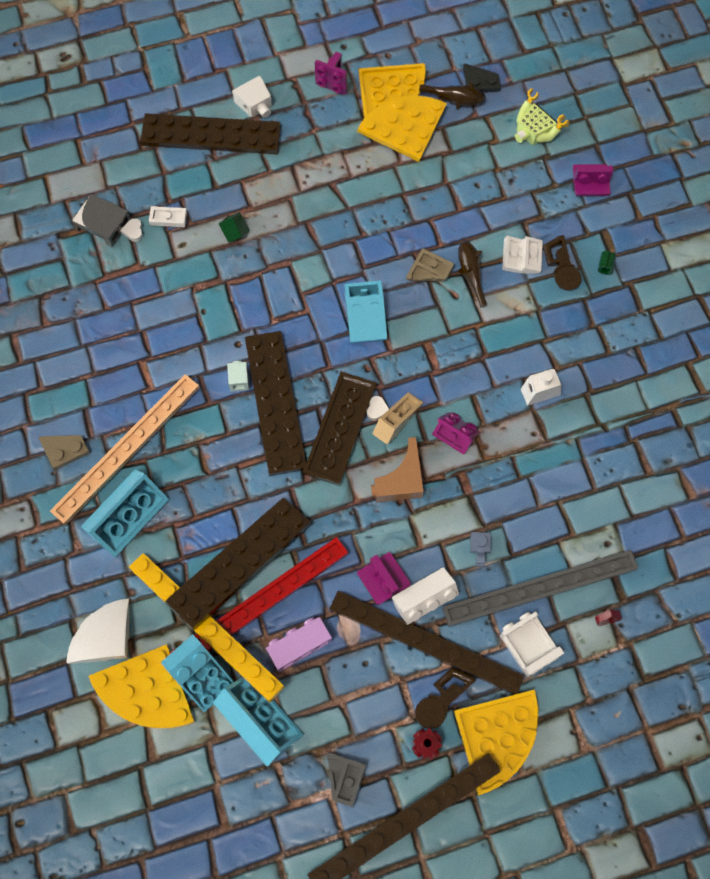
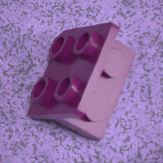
M335 51L333 57H330L327 63L316 60L314 62L315 83L322 88L346 95L347 71L342 69V53Z
M607 164L573 165L576 196L610 195V179L613 174V166H608Z
M448 412L438 418L437 421L439 423L432 435L464 455L480 431L477 430L474 424L462 421L458 414Z
M390 552L380 558L378 555L370 558V564L357 571L358 577L377 605L384 603L411 585Z

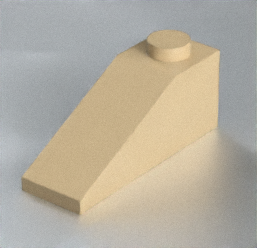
M408 392L379 418L372 434L388 445L419 410L423 402Z

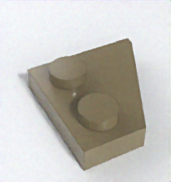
M422 248L406 276V280L446 281L454 268V263Z
M81 435L39 437L54 470L90 454Z

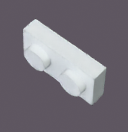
M151 206L149 224L152 226L185 227L187 210L186 208Z

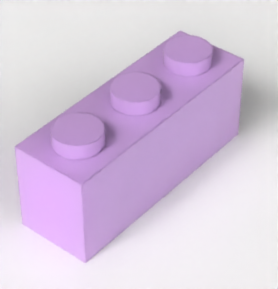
M312 617L304 622L303 627L289 630L284 638L280 640L276 638L270 641L266 650L280 673L331 643L332 637L320 617L316 619Z

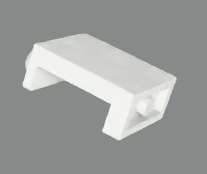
M530 612L525 613L519 618L520 622L515 625L513 622L507 624L502 628L503 632L500 635L527 678L564 654L560 646L556 647L538 620L537 612L530 614Z

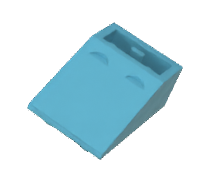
M381 280L345 284V302L350 343L387 340Z
M191 635L161 662L169 674L203 712L213 705V701L225 687L234 682L194 635Z

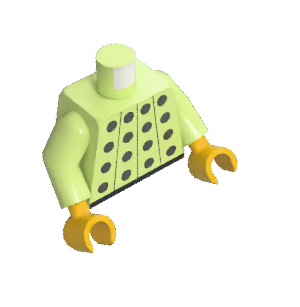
M531 88L527 94L528 100H525L518 113L516 129L518 133L515 134V139L519 143L527 140L532 145L550 142L561 131V128L569 126V120L567 119L562 123L565 116L560 115L556 121L536 102L532 104V101L539 98V93L537 92L534 97H531L533 93V88Z

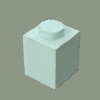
M234 361L227 363L230 392L249 390L246 362Z

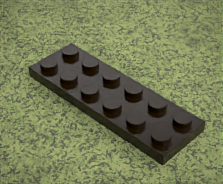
M340 372L303 470V475L340 486L374 393L376 382Z

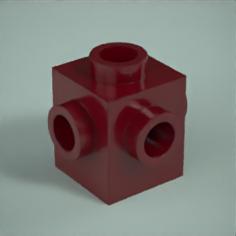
M422 728L413 735L415 739L411 743L413 745L411 749L418 759L421 757L424 761L429 758L431 761L441 753L439 749L442 747L440 743L442 739L435 730L432 732L429 728L425 731ZM424 740H430L431 746L425 747L423 744Z

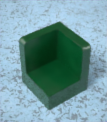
M240 212L228 216L218 223L228 242L239 239L249 232V228Z

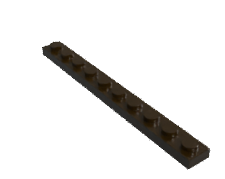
M337 591L329 608L330 611L506 692L515 695L519 691L524 675L415 625H407L404 620L347 594Z
M486 754L308 873L307 876L309 879L344 878L501 771L490 754Z

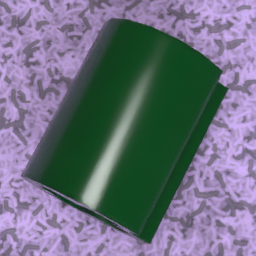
M603 251L601 253L598 266L599 273L603 275L613 273L616 260L615 253L610 251Z

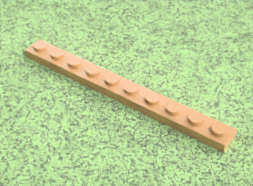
M185 374L50 512L66 526L196 393L199 385Z

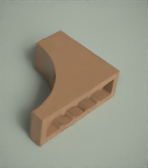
M416 437L408 438V451L398 468L385 476L374 478V485H371L372 497H376V503L423 497Z

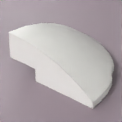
M129 599L106 604L83 621L69 646L67 664L103 662L110 659L128 658Z

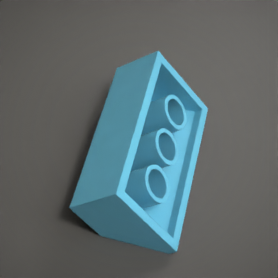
M135 469L84 522L81 528L111 555L116 557L169 499L144 473Z
M243 677L225 687L213 701L216 708L267 767L279 759L304 735L274 700L269 703Z

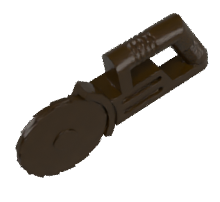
M559 235L543 245L547 265H558L554 270L555 282L560 288L568 291L575 290L580 286L582 276L574 268L575 265L570 262L564 235ZM561 243L562 248L556 251V259H553L551 248Z
M453 667L449 669L433 684L441 695L429 694V698L421 700L416 706L415 717L418 723L427 729H436L441 726L445 721L446 713L449 712L448 706L477 680L473 676ZM453 677L467 683L463 688L452 684L446 691L442 688Z

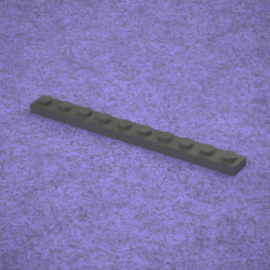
M629 550L443 606L442 610L448 627H452L637 571L639 568L632 551Z

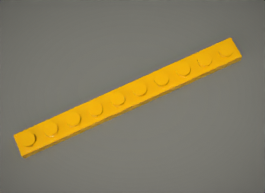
M144 553L129 566V569L163 602L180 588ZM211 616L194 630L269 703L284 689V685Z

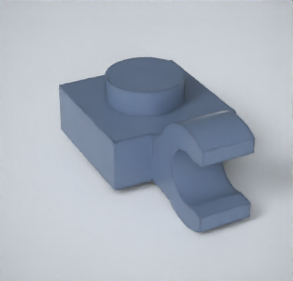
M471 532L470 553H476V567H484L485 554H490L491 533Z

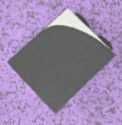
M91 194L88 199L84 200L79 212L75 213L72 222L77 231L84 229L104 239L106 245L113 247L121 235L120 230L130 221L127 210Z

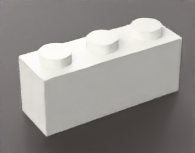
M443 567L394 595L392 600L396 610L408 625L430 611H434L442 604L453 600L459 595L456 582Z

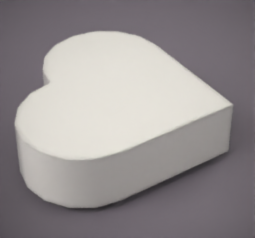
M131 219L120 230L121 234L133 242H138L143 237L142 225L138 219Z
M374 396L370 400L367 417L372 421L379 420L389 410L382 397Z

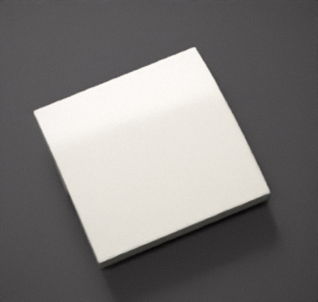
M506 236L503 246L502 270L527 274L540 273L543 240L527 236L523 240Z

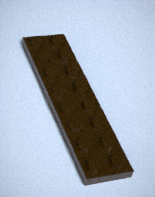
M145 113L140 144L141 146L278 155L281 122Z
M281 331L246 336L245 342L269 477L303 471L306 460Z
M282 498L166 599V605L194 631L310 527L311 522L285 498Z

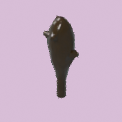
M470 82L469 85L434 87L423 84L419 86V91L438 95L456 105V109H459L460 106H478L485 102L486 95L475 88L473 82Z
M465 240L458 247V260L461 266L458 273H462L470 282L476 293L480 308L487 306L481 284L480 255L482 251H477L468 240Z

